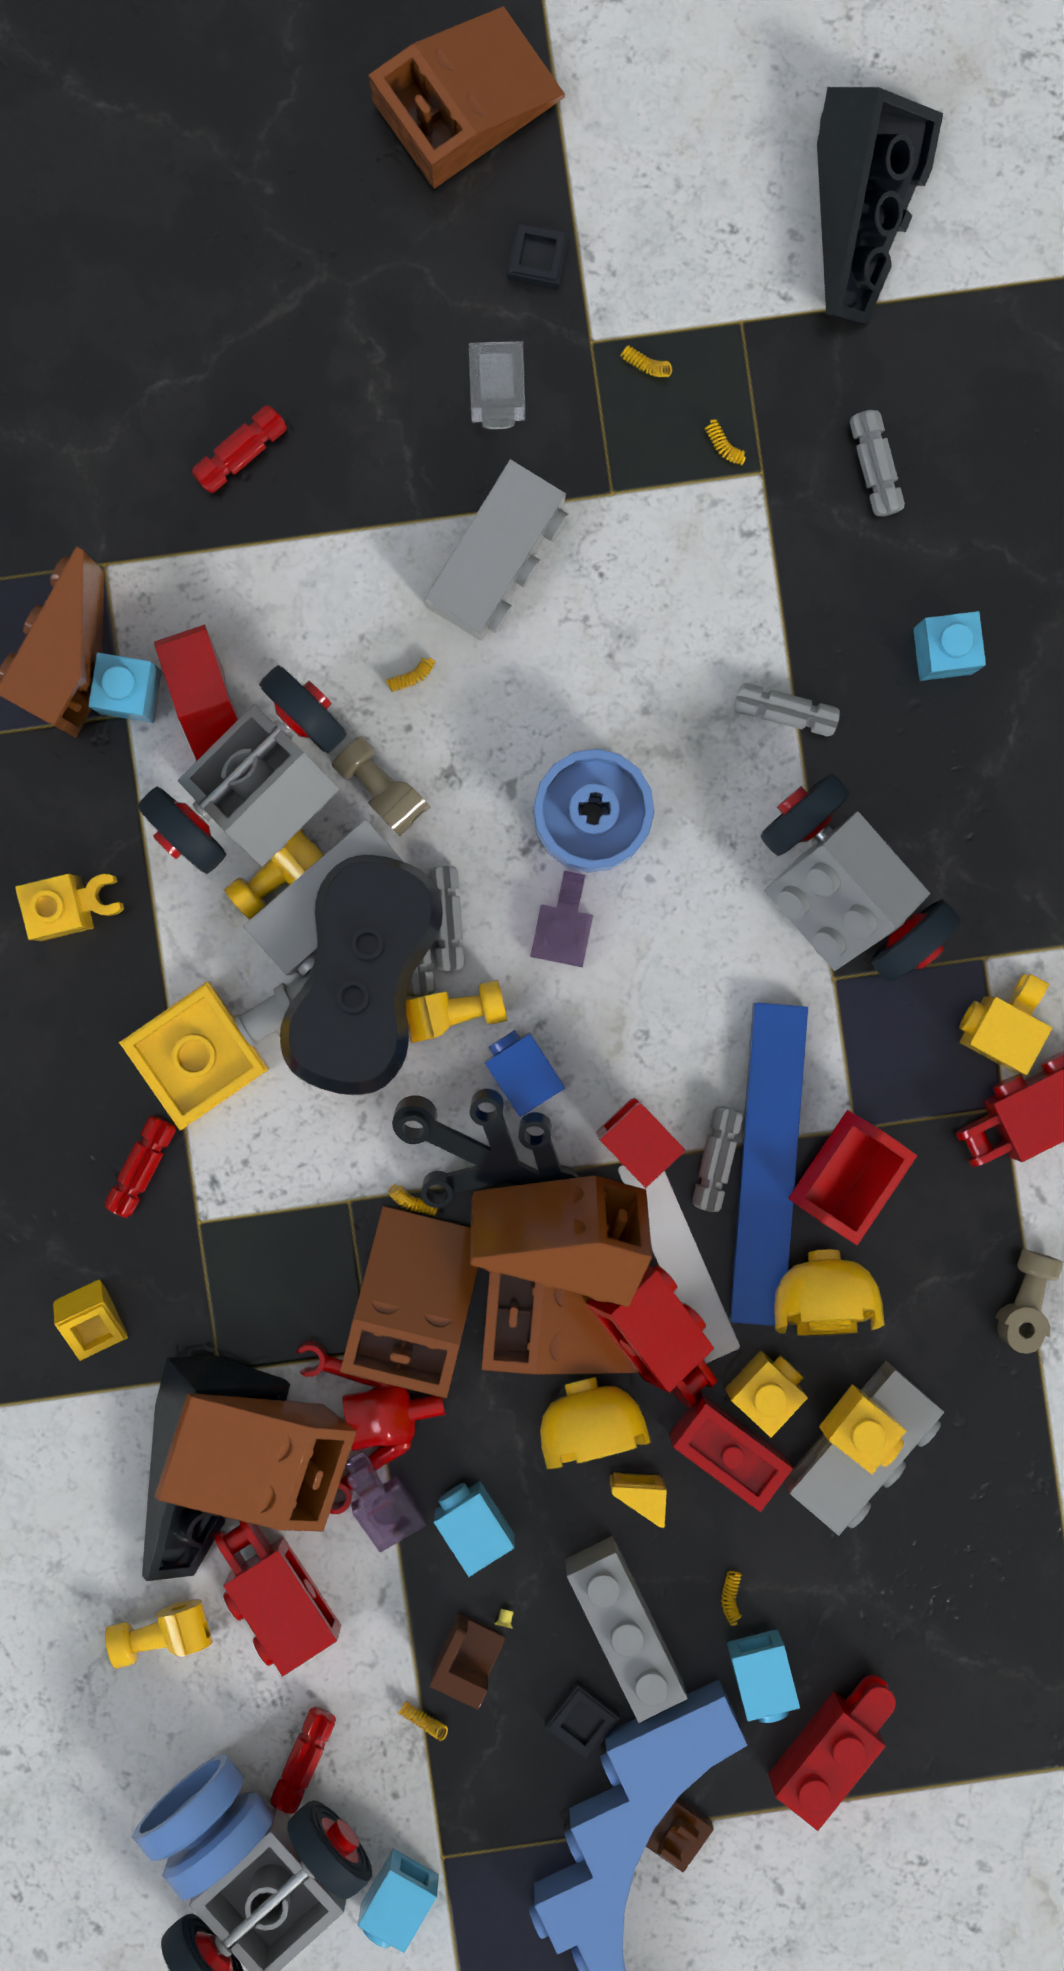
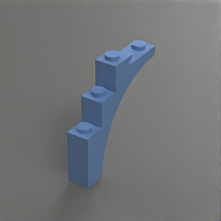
M720 1679L687 1694V1700L640 1723L635 1718L610 1730L605 1737L607 1753L601 1755L600 1758L613 1788L569 1808L570 1829L565 1831V1837L577 1863L534 1883V1905L529 1907V1912L539 1937L543 1939L549 1936L557 1955L571 1948L579 1971H626L623 1955L625 1907L635 1868L653 1830L677 1798L707 1770L747 1746L741 1724Z

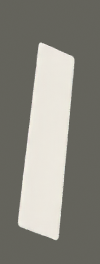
M624 1165L618 1168L623 1183L645 1189ZM664 1171L646 1188L651 1247L659 1266L673 1278L678 1286L674 1294L682 1304H687L694 1309L706 1324V1328L702 1332L714 1347L703 1359L705 1363H708L738 1350L740 1345Z

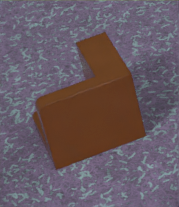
M458 1613L432 1667L430 1688L479 1710L488 1691V1676L505 1643L504 1634Z

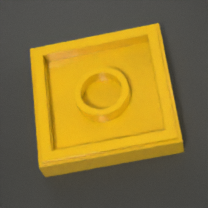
M210 982L204 983L119 1042L179 1130L184 1129L270 1070L255 1046H251L243 1037L235 1022V1017Z

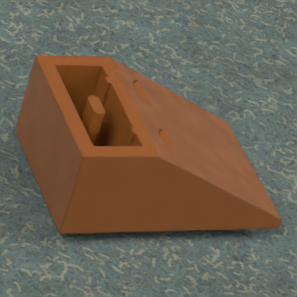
M504 6L413 43L369 74L373 103L434 189L565 98V93Z
M77 546L70 558L64 556L56 565L50 579V585L53 586V589L43 606L40 604L36 605L30 612L23 628V633L27 636L17 654L10 653L0 666L1 697L75 738L92 710L88 706L97 653H103L104 570L84 550Z
M595 1175L474 1191L471 1208L470 1265L484 1268L491 1273L507 1274L533 1281L547 1288H559L586 1295L596 1301L630 1306L652 1259L646 1189Z
M383 1206L356 1306L341 1373L447 1398L478 1271L477 1266L470 1265L471 1227Z
M489 1273L482 1370L524 1374L638 1373L586 1305V1302L590 1299L589 1296L559 1288H547L536 1282L507 1274Z
M188 1393L154 1497L159 1501L276 1530L324 1532L357 1431L324 1404Z

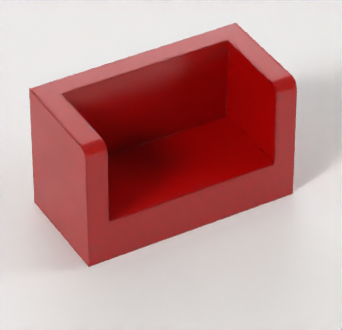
M631 1098L595 1132L599 1140L645 1189L686 1151L636 1098Z
M847 1110L788 1199L855 1245H858L918 1155L881 1129Z
M700 1391L696 1396L697 1403L692 1408H687L669 1433L673 1448L761 1512L793 1470L790 1462L784 1453Z

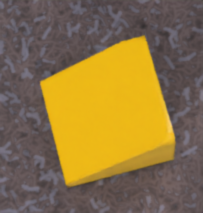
M96 1280L62 1296L53 1303L54 1324L79 1361L128 1339V1333L107 1289L100 1280Z
M615 1472L610 1474L612 1495L657 1526L664 1528L667 1489L661 1475Z

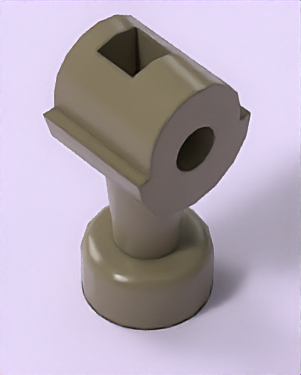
M360 736L335 758L331 766L344 779H350L356 775L373 797L368 804L401 836L431 806L412 786L406 782L393 780L371 761L375 754V749L363 736Z
M1026 1249L1021 1250L1017 1267L1020 1271L1026 1273L1015 1303L1007 1304L999 1309L995 1316L999 1320L997 1327L999 1337L1013 1350L1024 1354L1035 1352L1041 1347L1045 1336L1050 1337V1325L1041 1309L1047 1280L1056 1281L1059 1279L1064 1261Z

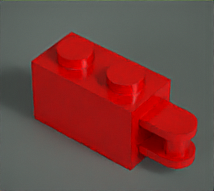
M1064 1051L1042 1061L1040 1065L1043 1071L1025 1080L1022 1074H1017L994 1085L992 1089L995 1095L982 1101L988 1115L955 1132L958 1140H965L972 1156L968 1161L971 1167L983 1165L1008 1153L1010 1158L1024 1162L1064 1142ZM994 1126L1001 1141L991 1145L984 1131Z
M654 1265L652 1268L647 1267L629 1307L612 1302H600L590 1298L586 1305L644 1381L668 1393L672 1392L688 1408H692L697 1403L695 1396L705 1386L712 1388L717 1383L716 1376L703 1360L714 1349L702 1332L706 1328V1324L694 1309L680 1302L674 1294L678 1286L663 1268L658 1265Z
M239 1520L240 1525L230 1532L226 1533L221 1530L214 1535L220 1552L232 1569L223 1585L226 1590L223 1593V1597L232 1615L238 1621L245 1619L255 1634L253 1644L262 1661L267 1666L274 1664L283 1677L337 1642L341 1624L284 1536L270 1545L258 1525ZM251 1544L257 1554L245 1561L240 1550Z
M870 1675L863 1678L846 1700L833 1691L768 1773L775 1798L817 1831L820 1830L886 1747L879 1729L894 1712L896 1701L887 1682L882 1677Z

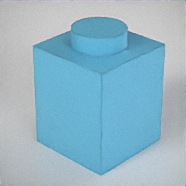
M979 611L928 617L913 628L920 681L972 675L986 666Z
M97 653L88 707L101 715L153 723L162 670L152 661Z
M481 1481L469 1488L465 1483H461L439 1498L438 1502L441 1506L435 1510L434 1524L468 1577L515 1548V1536L512 1529Z
M778 1629L726 1642L742 1706L748 1722L756 1719L761 1723L776 1722L787 1717L789 1711L800 1708L785 1646Z
M393 1848L361 1902L357 1926L363 1929L366 1937L376 1945L383 1948L393 1946L405 1953L437 1898L439 1874Z

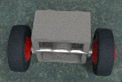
M279 665L274 667L261 680L259 686L274 702L275 712L283 722L281 723L277 719L273 723L253 704L177 780L194 798L195 802L192 806L195 810L187 803L177 802L158 786L153 788L137 805L142 815L157 830L153 838L173 858L177 860L183 855L205 874L213 871L227 854L211 836L210 826L202 819L203 817L208 822L213 819L228 836L263 867L340 790L291 740L294 735L290 730L292 729L299 737L310 738L327 754L344 740L347 733L341 724L327 711L332 705L331 701L310 680L302 685L285 668Z
M831 773L821 779L807 792L800 786L777 806V809L782 814L760 835L766 846L777 856L783 855L797 843L808 842L816 835L812 840L815 845L788 866L764 892L834 971L889 935L888 940L876 951L870 962L885 980L892 982L915 967L919 970L924 968L938 957L944 950L942 944L954 933L961 923V919L950 904L943 899L929 905L920 913L912 914L930 895V892L858 811L834 830L830 826L824 829L832 821L833 812L850 795V792L841 780Z
M315 1800L303 1805L290 1820L281 1810L275 1808L272 1811L275 1816L271 1827L254 1849L222 1879L209 1889L191 1898L189 1906L197 1915H184L170 1926L162 1936L161 1950L169 1971H244L241 1963L248 1971H280L344 1913L346 1899L356 1895L372 1878L373 1872L369 1858L351 1827L329 1807Z

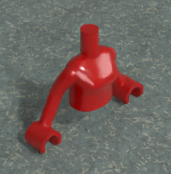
M306 1341L297 1348L296 1353L313 1351L318 1355L320 1363L314 1367L301 1369L300 1374L304 1377H314L321 1371H325L361 1384L376 1386V1388L368 1391L342 1396L345 1422L357 1431L351 1450L357 1451L374 1446L381 1447L372 1452L344 1477H341L338 1488L345 1493L346 1498L341 1502H333L330 1510L331 1514H340L349 1508L353 1490L382 1466L410 1449L411 1440L415 1435L416 1420L445 1415L443 1397L435 1395L411 1400L406 1388L341 1373L343 1360L327 1355L325 1347L321 1343Z

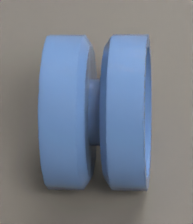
M601 749L573 752L556 762L539 784L533 809L536 834L547 853L567 868L586 873L611 870L630 859L649 835L654 816L651 788L640 769L620 754ZM594 803L601 808L602 816L597 823L586 822L587 815H582V809L587 804Z
M226 1754L213 1757L175 1785L144 1816L132 1835L134 1841L152 1862L168 1858L162 1876L182 1901L194 1898L209 1889L235 1868L262 1840L274 1820L275 1815L259 1794L253 1791L239 1795L244 1775Z

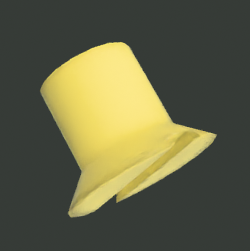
M501 1609L498 1621L493 1624L513 1629L511 1625L513 1611Z

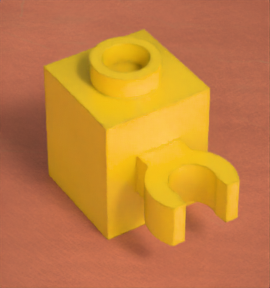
M72 874L16 886L28 940L45 941L93 929L91 911L106 916L122 912L124 910L123 903L117 902L104 905L99 898V892L103 886L117 883L116 876L110 874L97 875L88 882L86 888H84L82 877Z
M1022 974L1013 989L1008 1003L992 996H984L981 1003L974 1001L967 1009L959 1028L965 1032L959 1043L1014 1073L1028 1075L1053 1028L1031 1016L1045 995L1049 983L1032 974L1028 976Z

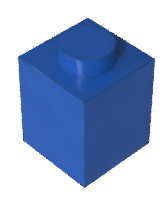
M513 1030L488 1047L493 1056L487 1059L485 1064L519 1117H522L565 1089L562 1081L530 1032L520 1038L516 1030Z

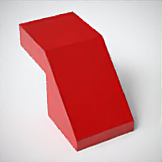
M205 624L154 641L178 719L196 761L239 719L227 690L223 667Z

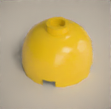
M827 1249L809 1252V1262L793 1266L781 1278L775 1292V1329L781 1334H786L788 1324L797 1325V1336H830L858 1333L857 1322L871 1320V1330L884 1326L883 1303L877 1283L871 1273L859 1263L841 1260L839 1250Z
M596 1377L566 1384L567 1396H563L550 1404L543 1415L540 1429L542 1451L547 1470L563 1467L562 1464L577 1460V1463H582L637 1448L636 1445L651 1443L639 1405L629 1393L616 1386L598 1387Z

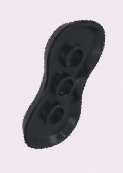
M360 855L350 857L338 863L321 883L315 903L318 944L316 959L308 980L288 1006L280 1028V1047L283 1059L290 1071L308 1084L338 1094L364 1095L374 1093L385 1087L403 1066L409 1042L406 1015L407 991L415 969L432 947L439 934L443 918L442 900L439 890L433 880L422 870L403 861L384 856Z

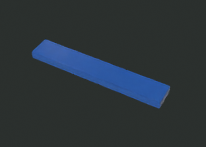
M753 1002L729 1309L730 1323L775 1326V1292L781 1278L788 1272L793 1202L788 1197L795 1188L808 1007Z

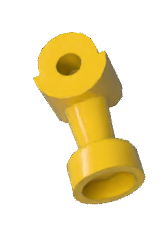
M301 828L249 882L241 877L236 878L224 891L235 906L250 920L266 906L263 900L265 896L285 882L291 885L322 858L324 853L315 843L309 840Z
M493 980L481 983L478 987L479 995L449 999L448 991L406 1000V1015L411 1031V1043L434 1039L443 1035L451 1026L481 1016L485 1017V1021L489 1025L508 1021L499 981Z
M202 1600L181 1601L167 1606L156 1613L158 1622L136 1630L128 1622L107 1626L105 1630V1643L113 1668L119 1669L135 1664L138 1659V1652L167 1648L169 1652L176 1656H187L209 1647L213 1641Z

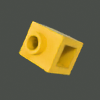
M762 1350L753 1357L725 1388L731 1401L770 1437L808 1399L807 1395L798 1385L804 1377L781 1355L775 1361H772Z
M853 1384L819 1426L832 1444L872 1475L880 1465L887 1467L895 1460L904 1445V1441L901 1438L906 1433V1429L893 1415Z

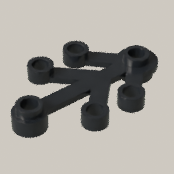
M493 1089L477 1091L473 1095L470 1105V1116L476 1124L483 1126L490 1146L438 1122L435 1105L425 1097L418 1095L405 1097L395 1108L392 1126L395 1134L402 1141L408 1144H419L427 1141L476 1165L449 1173L443 1171L428 1173L423 1180L421 1197L430 1207L442 1208L447 1206L452 1201L453 1194L508 1181L516 1185L579 1178V1176L571 1168L560 1165L551 1140V1121L546 1115L539 1112L526 1114L520 1121L518 1132L520 1143L524 1147L533 1150L538 1170L519 1161L503 1116V1098ZM490 1103L495 1106L496 1110L493 1112H483L478 1108V1105ZM408 1121H417L423 1127L412 1128L407 1126L405 1123ZM537 1126L543 1129L544 1133L539 1136H533L526 1129ZM440 1185L447 1191L438 1194L431 1191L429 1187ZM471 1201L470 1210H469V1221H470V1223H471L472 1201Z

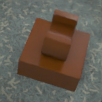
M678 1797L653 1830L646 1847L684 1873L713 1832V1823Z

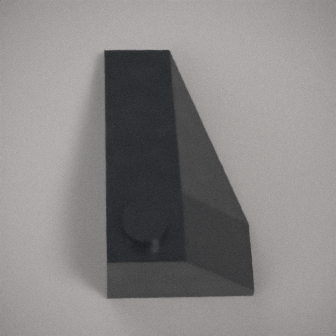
M827 87L817 140L826 314L860 324H868L892 267L889 251L897 232H906L913 215L907 208L916 186H925L930 176L943 118L942 112L880 87Z
M215 1355L167 1358L154 1411L142 1576L146 1581L194 1576L215 1541L214 1535L220 1532L225 1523L224 1516L159 1501L154 1497L187 1394L286 1401L291 1385L286 1379Z

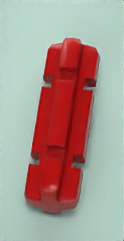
M269 405L264 406L251 417L254 422L250 426L244 423L213 450L215 453L214 457L209 459L206 456L193 467L192 473L206 491L209 493L216 492L228 481L225 477L226 475L238 473L266 449L264 443L268 439L274 442L286 431L285 421L274 408Z
M151 1116L147 1120L140 1133L143 1137L142 1141L135 1143L116 1179L120 1182L119 1185L112 1187L104 1202L105 1207L109 1211L125 1218L133 1214L140 1201V1198L137 1196L138 1193L145 1191L164 1155L161 1152L162 1147H168L176 1132V1127L172 1123L158 1116Z
M312 1707L309 1710L303 1723V1732L299 1733L282 1771V1779L278 1780L273 1791L271 1805L274 1808L287 1814L297 1812L304 1796V1788L308 1787L324 1751V1742H328L335 1726L336 1717L331 1712L319 1707Z

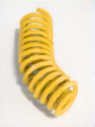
M630 345L626 346L620 355L623 357V360L626 359V362L630 360L629 364L636 365V368L639 367V370L642 369V372L646 369V374L649 373L651 376L669 377L672 373V366L669 361L652 360V358L650 359L646 355L643 356V353L640 354V351L633 349V347L630 348Z
M717 419L710 420L712 424L705 427L704 430H708L706 433L709 434L708 437H711L710 440H713L712 443L716 447L715 450L721 449L718 454L724 452L722 458L728 453L726 461L732 462L733 460V464L736 463L738 465L740 463L742 466L746 458L744 457L745 451L731 446L726 436H724L725 433H722L723 430L719 423H717Z
M422 657L421 660L424 662L419 661L413 671H408V675L404 673V675H397V678L395 676L393 678L390 677V681L387 678L386 684L393 693L394 689L398 691V689H405V686L407 688L413 685L416 686V681L420 683V679L424 681V677H428V674H430L434 667L433 664H436V662L432 658L427 660Z
M393 1184L389 1188L388 1194L402 1208L406 1207V1210L410 1208L411 1211L414 1209V1212L418 1209V1213L421 1212L423 1214L425 1212L426 1215L429 1212V1215H433V1217L436 1215L438 1208L428 1206L421 1197L419 1199L415 1196L412 1197L402 1188V1185L396 1186V1184Z
M728 1571L725 1577L723 1594L721 1595V1607H723L722 1611L730 1625L735 1626L738 1625L735 1621L742 1617L736 1606V1595L738 1594L736 1591H738V1584L742 1574Z
M405 1701L400 1711L397 1712L407 1720H410V1722H413V1724H416V1726H419V1728H422V1730L425 1729V1732L439 1739V1741L446 1738L448 1733L446 1725L433 1719V1717L430 1718V1715L427 1716V1713L424 1714V1711L421 1712L420 1709L417 1711V1707L414 1708V1705L411 1706V1703L408 1704V1701Z

